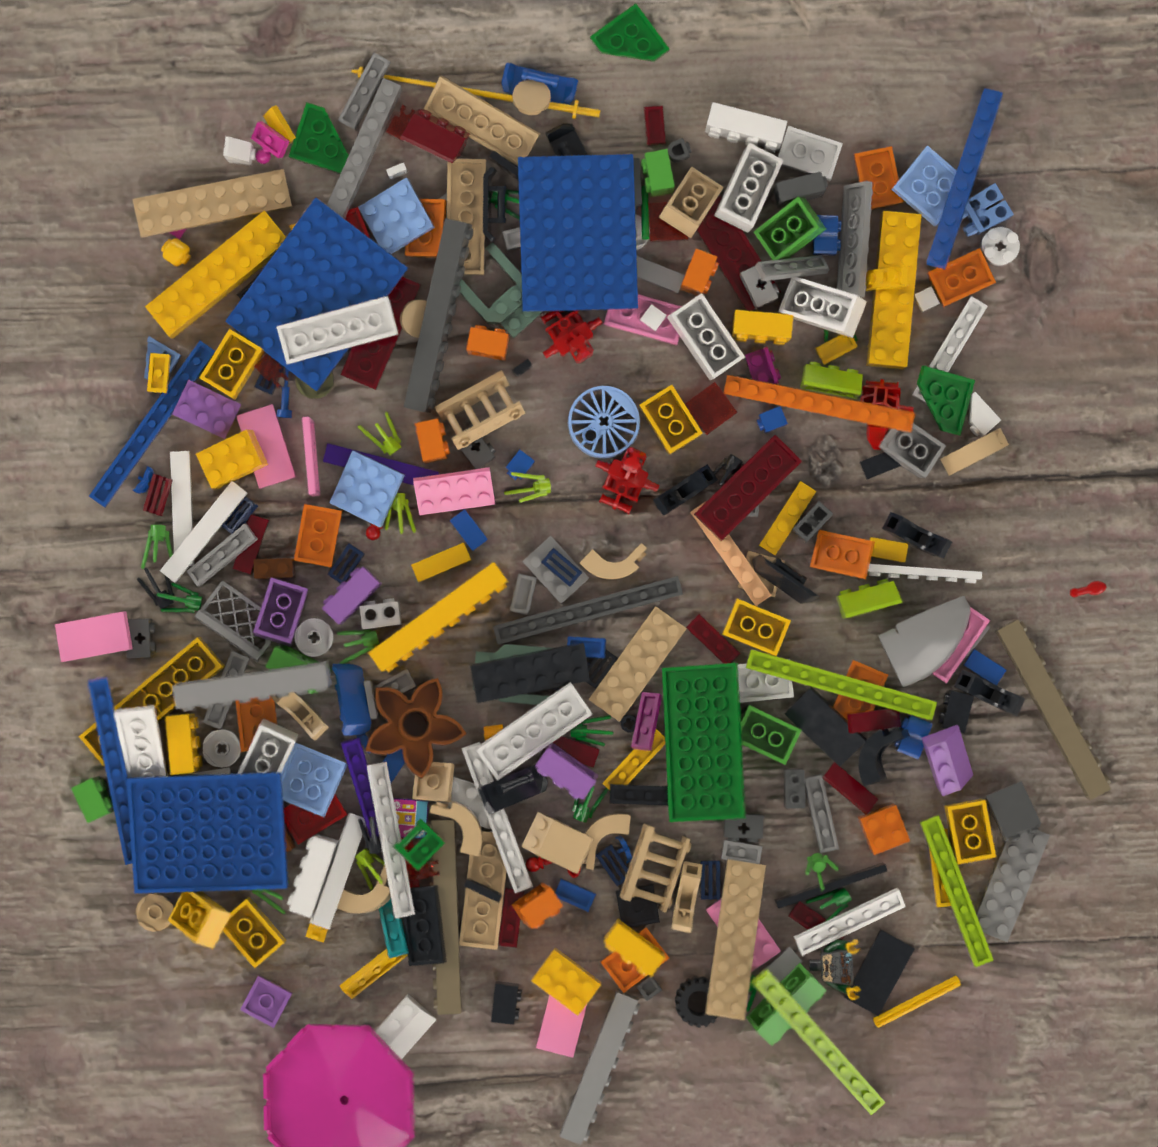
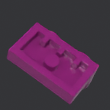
M764 347L761 350L744 355L753 380L779 384L778 380L781 379L778 368H774L773 361H775L772 350L769 351L768 347Z

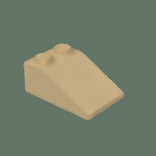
M691 166L659 218L692 238L724 187Z
M537 812L521 847L578 874L594 838L547 814Z

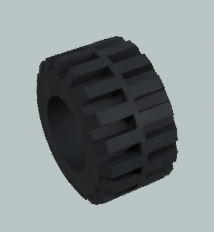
M693 976L694 978H688L686 982L680 984V988L676 991L675 1006L678 1015L690 1026L693 1027L695 1025L697 1028H701V1026L705 1025L707 1027L710 1023H715L716 1019L720 1016L707 1015L705 1011H692L688 1006V998L696 991H704L708 994L710 979L704 976Z

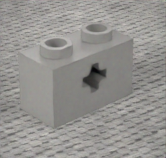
M755 266L740 273V278L756 310L778 299L779 290L776 284H772L770 280L763 281ZM758 281H759L761 284H763V283L765 284L764 287H763V290H762L761 288H757V287H756L757 284H758Z

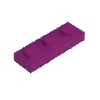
M642 692L631 744L633 749L652 750L662 700L661 694Z

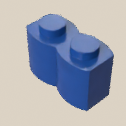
M817 215L826 227V230L813 239V255L836 256L837 251L841 250V240L838 239L837 234L841 232L842 222L835 215Z
M909 715L908 718L905 717L901 728L903 730L908 729L910 737L895 742V751L919 759L924 748L921 738L929 735L933 724L913 715Z

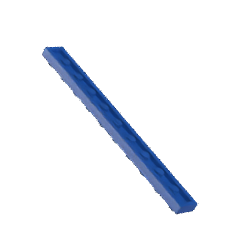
M987 88L983 90L926 261L927 265L946 269L1003 97V92Z
M199 340L168 384V392L162 393L93 489L89 495L90 498L103 507H107L171 417L187 381L195 382L214 355L215 350Z
M106 676L88 680V686L125 865L132 864L127 791L128 776L108 678Z

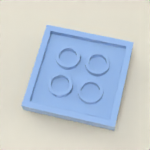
M927 145L891 190L919 214H922L935 227L940 222L957 170Z
M407 177L358 207L378 245L390 254H393L435 228Z
M352 451L330 500V504L378 527H382L405 475L356 451Z
M295 742L281 772L283 801L325 817L346 770L347 763Z

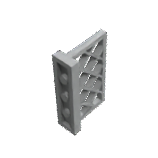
M223 580L194 616L196 620L257 663L273 642L265 639L266 644L262 649L254 645L253 638L257 636L253 635L251 625L256 624L257 621L251 622L249 611L258 610L260 612L261 607ZM224 586L230 591L231 598L219 600L218 593ZM242 599L245 601L246 609L235 611L233 600ZM231 601L233 611L222 613L220 603ZM218 603V614L211 615L206 611L210 604ZM247 612L249 622L237 624L236 613ZM234 614L235 624L225 625L222 616ZM249 625L251 635L242 637L238 632V627Z

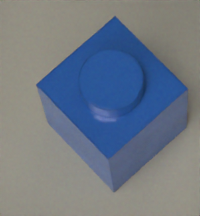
M781 406L759 414V419L756 420L760 431L764 430L765 434L788 424Z
M519 450L506 466L507 474L514 480L517 478L522 480L523 477L512 476L511 472L527 474L535 461Z

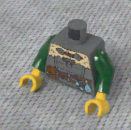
M856 939L852 942L835 940L820 950V959L809 960V970L821 971L822 981L837 991L847 994L851 1000H855L859 996H856L854 991L859 992L860 987L855 986L851 988L850 985H853V954L860 950V948H855L853 945H857L859 942Z

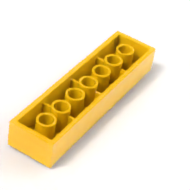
M264 210L148 303L145 308L166 334L172 339L175 338L268 263L286 236Z
M883 211L880 215L876 269L906 266L908 267L906 287L873 290L866 366L894 369L907 368L922 214Z
M491 563L368 654L381 672H391L399 666L397 664L398 661L401 659L406 661L414 655L412 651L416 648L419 650L423 649L429 644L428 640L430 638L441 636L445 633V627L456 625L461 621L459 619L460 616L463 614L468 616L476 610L474 606L478 603L485 604L492 598L490 596L495 591L500 593L507 588L506 583L509 581L496 563Z
M197 637L114 707V712L118 709L154 706L157 722L159 723L176 708L173 685L181 682L212 678L225 665L201 637ZM95 722L79 738L98 761L105 766Z

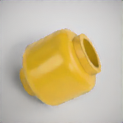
M178 238L168 239L161 249L163 258L175 267L181 264L186 265L191 258V255H189L190 247Z

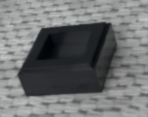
M526 359L512 371L516 377H519L532 368V364L529 359Z

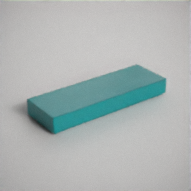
M390 899L384 906L379 908L388 956L393 958L408 954L409 952L402 919L395 918L392 900Z

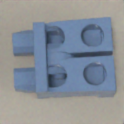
M996 183L968 200L962 218L967 217L970 224L963 227L967 237L974 234L979 235L1014 215L1006 200L1002 201L1004 197Z

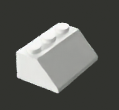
M407 994L375 1032L402 1059L437 1019L412 996Z

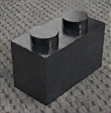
M952 690L945 693L943 698L944 712H940L938 718L940 727L947 729L958 725L960 732L965 734L974 696Z
M496 981L491 1022L514 1025L515 1020H519L520 1008H516L517 1001H521L522 989H518L519 984Z

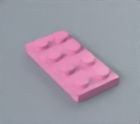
M490 467L413 478L419 515L495 505Z
M721 899L706 908V911L717 927ZM759 919L751 972L781 952Z

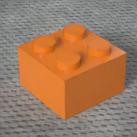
M696 248L680 290L695 296L701 293L707 294L712 282L709 280V277H714L719 265L716 262L717 256Z
M475 325V328L470 327L467 353L469 355L506 361L510 340L509 334L505 333L506 330L497 328L494 331H489L487 327Z
M437 418L415 423L423 462L427 464L448 459L447 454H450L447 441L444 442L443 436L446 435L443 422L440 423Z
M894 803L858 817L873 855L910 842L897 805Z
M543 882L511 904L522 922L531 929L542 926L545 923V919L549 916L554 917L560 912V908L563 907L552 888Z

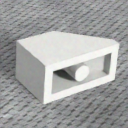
M226 136L223 156L229 163L252 165V160L256 159V149H254L250 142Z
M974 392L971 394L969 402L968 423L971 425L970 430L976 436L980 435L983 437L1001 419Z

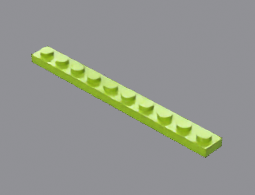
M750 650L746 664L747 669L931 721L937 702L755 650Z
M767 969L752 981L871 1116L886 1103Z

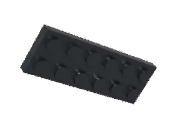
M583 642L470 665L477 703L561 687L570 682L576 684L590 681Z

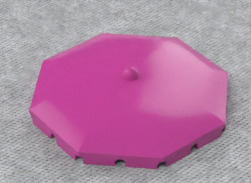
M308 1024L266 1066V1072L263 1074V1099H266V1105L264 1106V1131H267V1139L275 1147H406L415 1137L413 1071L370 1025Z

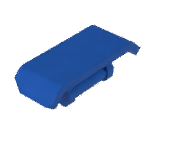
M506 63L501 82L503 92L513 95L515 87L520 82L529 79L547 85L551 95L550 102L570 105L574 100L578 85L577 79Z
M332 664V670L335 672L337 682L335 690L337 691L340 709L339 717L340 721H343L342 733L345 736L363 735L371 728L363 670L360 666L354 664Z

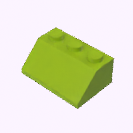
M810 362L804 366L800 388L857 399L861 395L863 374H858L859 371L854 369L842 371L839 370L840 367L828 365V368L821 367V363Z
M888 578L877 581L878 585L872 587L868 583L858 586L859 590L852 592L851 588L840 591V595L836 596L842 618L902 603L894 581L889 582Z

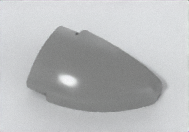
M965 596L936 606L898 623L896 628L899 634L893 628L878 635L903 688L933 674L956 650L963 638L971 612Z

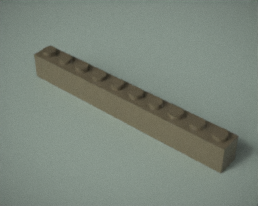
M1013 620L995 630L1086 798L1092 800L1111 790L1109 777L1106 773H1102L1100 769L1102 765L1096 756L1093 757L1089 741L1083 739L1081 726L1074 722L1072 718L1074 714L1071 708L1065 706L1063 702L1065 698L1061 690L1055 688L1053 684L1055 679L1050 672L1047 673L1043 657L1037 655L1035 651L1037 647L1033 639L1027 637L1025 624L1022 621Z
M432 819L431 824H428V826L445 842L432 856V863H429V874H433V882H430V886L438 885L447 961L446 963L432 964L433 971H436V978H433V990H437V998H434V1009H437L438 1015L461 1014L455 820Z

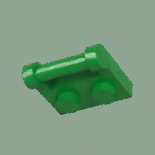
M422 819L416 822L417 825L399 843L396 842L393 845V848L417 871L445 844ZM423 830L426 835L407 852L404 848Z

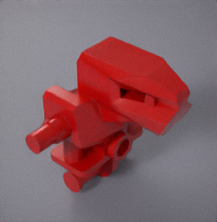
M578 310L571 312L565 317L561 316V313L564 311H550L540 316L544 324H547L548 321L555 317L558 319L557 322L545 329L546 333L553 340V345L542 352L546 359L558 352L562 357L570 353L575 362L580 364L593 356L594 349L589 341L593 339L592 331L603 323L600 317L586 323L582 320Z
M881 379L880 382L866 380V385L862 386L861 402L914 412V407L899 405L901 398L899 382H885V379ZM867 424V440L874 450H881L879 445L889 431V428Z
M630 447L626 450L622 461L614 459L612 464L597 460L595 467L608 473L602 489L617 495L616 499H612L602 493L599 500L600 503L602 502L612 506L614 510L617 508L629 514L632 505L629 506L620 502L621 497L637 503L641 489L646 488L658 491L660 485L647 479L648 472L641 470L646 460L644 452Z

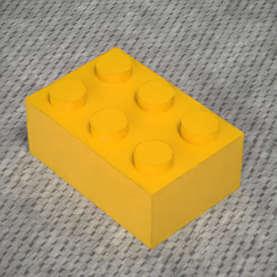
M735 310L731 337L735 338V341L747 342V339H752L754 343L765 344L766 341H774V345H785L792 337L793 315Z
M229 329L199 378L236 400L263 356L264 351L256 344Z
M670 385L639 405L640 410L669 455L703 434L673 385Z
M248 429L196 453L211 489H219L230 484L231 481L234 482L268 465L254 431Z
M736 599L722 635L777 656L791 620Z
M195 713L166 716L171 775L200 771L203 762L202 756L198 754V748L201 747L200 736H197L196 729L199 728L198 717H195Z
M976 799L944 805L952 851L957 864L995 858L996 853L986 801L984 799Z
M202 891L182 892L168 921L195 943L213 949L231 913Z
M250 896L231 912L228 922L222 930L254 968L287 941Z
M620 919L616 920L604 936L605 947L613 953L615 951L620 953L621 959L629 965L631 962L635 964L636 970L644 976L647 974L652 976L665 959L663 951Z
M556 947L531 980L577 1016L601 986L600 980Z

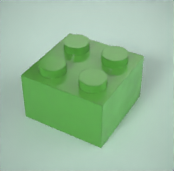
M663 149L645 153L644 159H641L642 173L647 176L644 182L646 193H650L651 198L673 194L675 186L668 150Z
M100 776L91 778L71 788L87 823L114 812L112 798L106 791L108 789L107 783Z

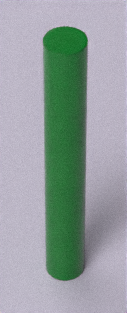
M641 186L642 239L648 240L650 238L648 193H646L645 186Z

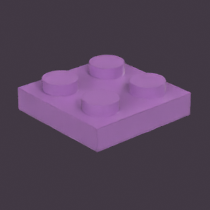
M258 975L240 1010L274 1028L292 992Z

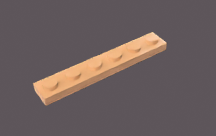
M705 501L690 513L755 606H758L772 595L731 536L728 534L720 541L694 515L706 503Z

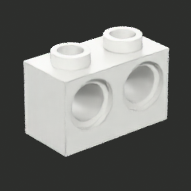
M394 598L384 599L381 604H375V601L364 602V606H359L362 629L402 625L400 605L398 601H394ZM388 607L395 609V615L392 618H388L385 615V610ZM370 609L376 612V617L373 620H368L366 617V612Z

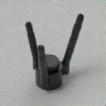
M732 454L729 455L728 459L724 458L721 464L713 471L716 475L723 467L726 470L719 484L722 485L730 473H736L741 468L740 466L743 461Z
M144 568L156 593L175 596L170 579L166 575L165 580L168 593L166 590L160 591L148 568ZM137 578V581L160 609L174 603L173 600L158 597L157 594L154 595L141 578Z
M369 817L371 837H368L362 819H358L366 842V848H369V853L383 852L380 835L375 833L373 818Z

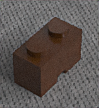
M293 558L254 559V579L295 578V561Z

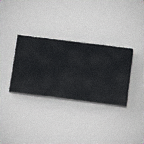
M812 687L784 713L839 766L846 762L867 741L860 732L849 733L848 721Z
M438 885L412 887L410 890L415 914L403 917L405 938L409 952L407 954L409 966L446 963Z
M880 929L853 979V985H850L851 988L855 986L860 987L859 992L854 991V994L859 996V998L851 1000L847 994L844 995V998L879 1016L915 948Z

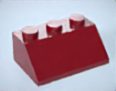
M418 109L413 114L400 139L453 164L462 155L470 133L466 132V129L463 127L449 124V121L444 118L432 116V113L428 110Z

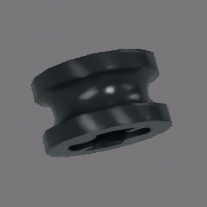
M626 715L621 720V727L625 732H633L635 724L632 725V729H627L628 727L625 728L624 723H626L627 718H631V721L634 720L636 724V718L632 715Z

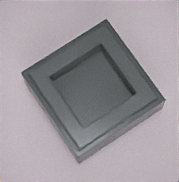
M649 975L635 985L646 1001L662 991L655 978Z

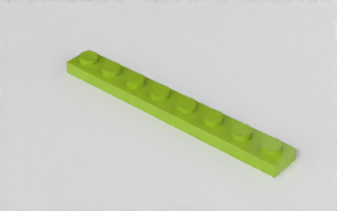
M939 815L921 821L920 825L974 967L993 961Z

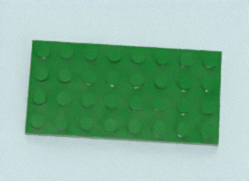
M738 663L662 668L669 822L746 819Z

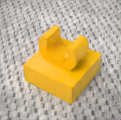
M310 923L305 937L324 943L328 929Z

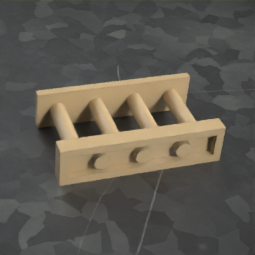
M502 370L435 406L442 422L448 419L456 434L451 439L458 450L469 446L470 443L525 414L520 401L514 404L505 387L509 386V383ZM496 392H499L507 406L506 409L498 413L488 398ZM482 401L490 415L489 418L482 422L479 421L471 407ZM465 410L473 427L464 432L455 418V415Z
M644 823L620 897L631 901L632 897L637 896L659 903L658 909L666 913L667 909H670L672 905V894L685 855L690 851L691 839L682 836L680 842L656 834L653 826ZM655 841L677 848L675 860L649 852L650 842ZM648 859L672 867L669 878L644 871L642 868L644 860ZM644 878L666 885L663 896L637 889V880Z

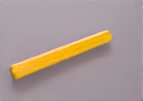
M954 976L874 1017L873 1022L877 1028H880L959 987L961 982L957 976Z

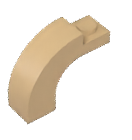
M999 428L940 460L950 476L1009 444Z
M641 543L625 560L616 563L604 560L592 549L579 564L596 577L609 580L620 579L631 575L639 568L634 562L636 560L640 562L647 555L644 552L647 548Z
M291 692L286 697L271 695V698L286 710L313 740L316 741L329 728L321 719L322 717L302 696L296 695V692Z
M455 801L452 802L451 808H448V804L443 802L432 804L430 813L452 818L461 826L463 842L460 852L479 857L483 837L480 823L473 812L463 804Z
M608 814L597 819L589 826L585 834L594 838L583 861V864H586V869L594 870L596 847L604 836L612 833L629 835L631 814Z
M683 861L673 910V930L691 933L695 902L701 880L702 864Z
M385 865L380 875L383 884L377 882L375 888L365 895H358L349 890H343L337 909L349 913L362 914L373 912L384 906L391 899Z

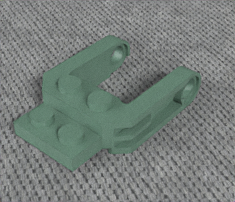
M491 242L485 250L494 257L497 264L516 285L512 286L497 299L491 308H487L462 279L459 284L461 286L460 294L487 324H501L515 338L542 312H523L521 273L500 249Z
M505 644L495 653L476 651L475 664L551 648ZM522 694L502 698L499 701L538 705L550 696Z

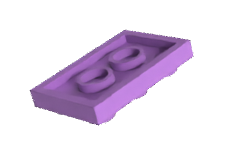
M188 380L172 415L225 439L241 404Z

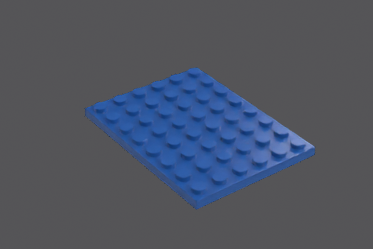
M633 154L518 157L523 312L638 309Z
M315 197L225 322L262 348L264 352L315 391H318L349 348L286 364L277 326L386 297L405 274L408 267Z
M281 772L127 778L134 894L288 888Z

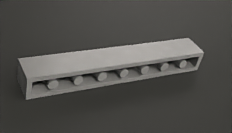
M383 78L327 203L328 207L344 219L352 206L402 93L401 85Z
M328 661L181 682L176 683L172 688L176 709L182 708L183 711H190L194 709V706L210 708L215 703L225 706L232 704V701L239 700V703L250 702L251 698L257 697L258 700H266L271 695L286 697L291 692L301 695L308 693V690L315 689V692L326 691L332 682Z
M616 990L561 1128L560 1137L582 1145L583 1140L587 1141L591 1131L588 1129L590 1122L594 1123L598 1113L595 1109L597 1104H602L605 1096L602 1093L605 1086H609L612 1078L609 1075L610 1071L617 1066L619 1058L616 1056L618 1051H622L625 1046L626 1040H624L626 1032L630 1033L633 1025L631 1018L633 1014L637 1015L640 1008L637 997Z

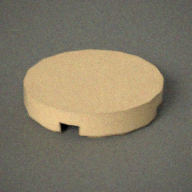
M528 79L520 82L513 91V104L521 113L538 115L549 107L551 101L550 90L544 83Z
M418 299L408 302L400 314V324L403 330L416 338H419L427 303L425 300Z
M150 893L143 897L136 908L138 923L145 930L152 932L167 928L171 924L168 919L174 909L171 899L160 893Z

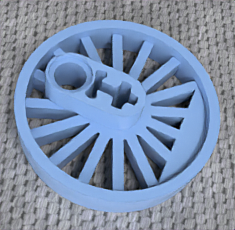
M597 386L586 390L573 402L568 414V430L575 445L585 454L601 459L613 458L626 452L635 442L640 430V415L636 404L625 392L611 386ZM602 390V410L595 398L594 391ZM605 392L612 397L607 410ZM590 394L597 412L582 399L584 396ZM580 401L593 415L575 409L578 402ZM614 401H616L618 405L610 412ZM621 407L625 410L614 415ZM574 412L592 420H572V414ZM626 414H629L633 418L625 420H616L617 418L622 417ZM600 418H607L608 426H600ZM636 423V430L634 432L616 424ZM573 424H590L588 427L573 433ZM615 429L633 435L630 442L628 443ZM588 431L595 432L596 438L593 441L585 438V434ZM611 432L626 446L618 450ZM580 434H582L583 442L581 444L575 437ZM606 434L615 451L613 453L606 454ZM602 438L603 454L595 453L598 441ZM584 445H593L591 451L586 449Z

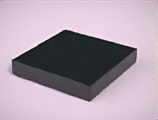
M653 884L637 887V889L655 894ZM621 890L615 891L620 920L630 928L660 923L656 902L637 896L632 897L631 901H627L620 897Z

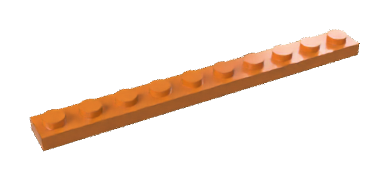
M727 375L724 394L912 432L915 418L914 412L734 375Z

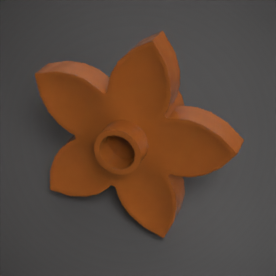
M438 678L426 681L414 691L410 700L396 689L388 687L375 688L376 707L380 715L388 723L381 725L372 733L365 751L376 755H388L402 749L403 760L413 774L422 779L430 769L433 761V748L431 744L449 745L458 741L467 733L453 718L437 715L436 712L439 710L442 702V688Z

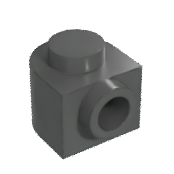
M683 138L673 141L668 147L669 159L675 163L689 159V153H692L689 143H685Z

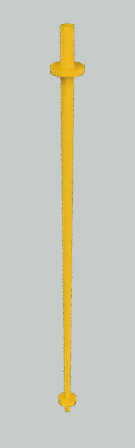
M359 67V70L352 69L351 72L358 74V78H360L364 67ZM384 75L383 77L389 80L432 88L436 85L434 82ZM464 88L476 96L513 102V95ZM575 100L574 105L550 102L547 108L573 113L572 119L575 120L577 114L599 118L601 111L580 107L579 100Z

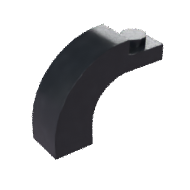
M707 464L653 499V502L664 516L712 485L718 479Z
M890 512L882 527L883 530L901 541L942 559L945 558L952 544V541L927 531L893 512Z
M963 669L954 685L957 689L1015 716H1018L1026 700Z
M900 727L890 731L882 729L867 739L861 749L858 762L863 786H869L887 779L882 765L883 753L892 743L910 737L908 729L901 730Z

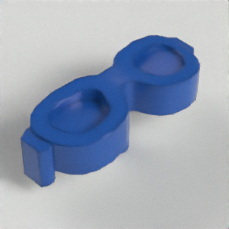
M147 466L144 476L138 477L141 482L133 491L140 494L148 490V482H151L153 474H155L152 468Z
M621 835L615 837L623 847L618 849L617 853L625 851L627 857L626 864L631 862L632 855L627 842Z

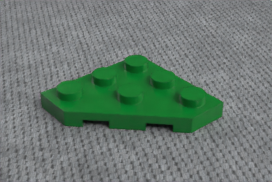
M636 3L590 36L591 41L599 52L606 55L655 62L670 51L667 44Z
M306 102L289 158L341 174L349 155L325 108Z
M921 366L917 386L940 431L960 436L975 380L931 367Z

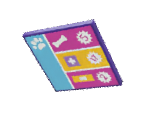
M393 798L401 838H404L417 825L416 822L419 819H422L427 824L429 801ZM422 830L415 839H422L426 833Z

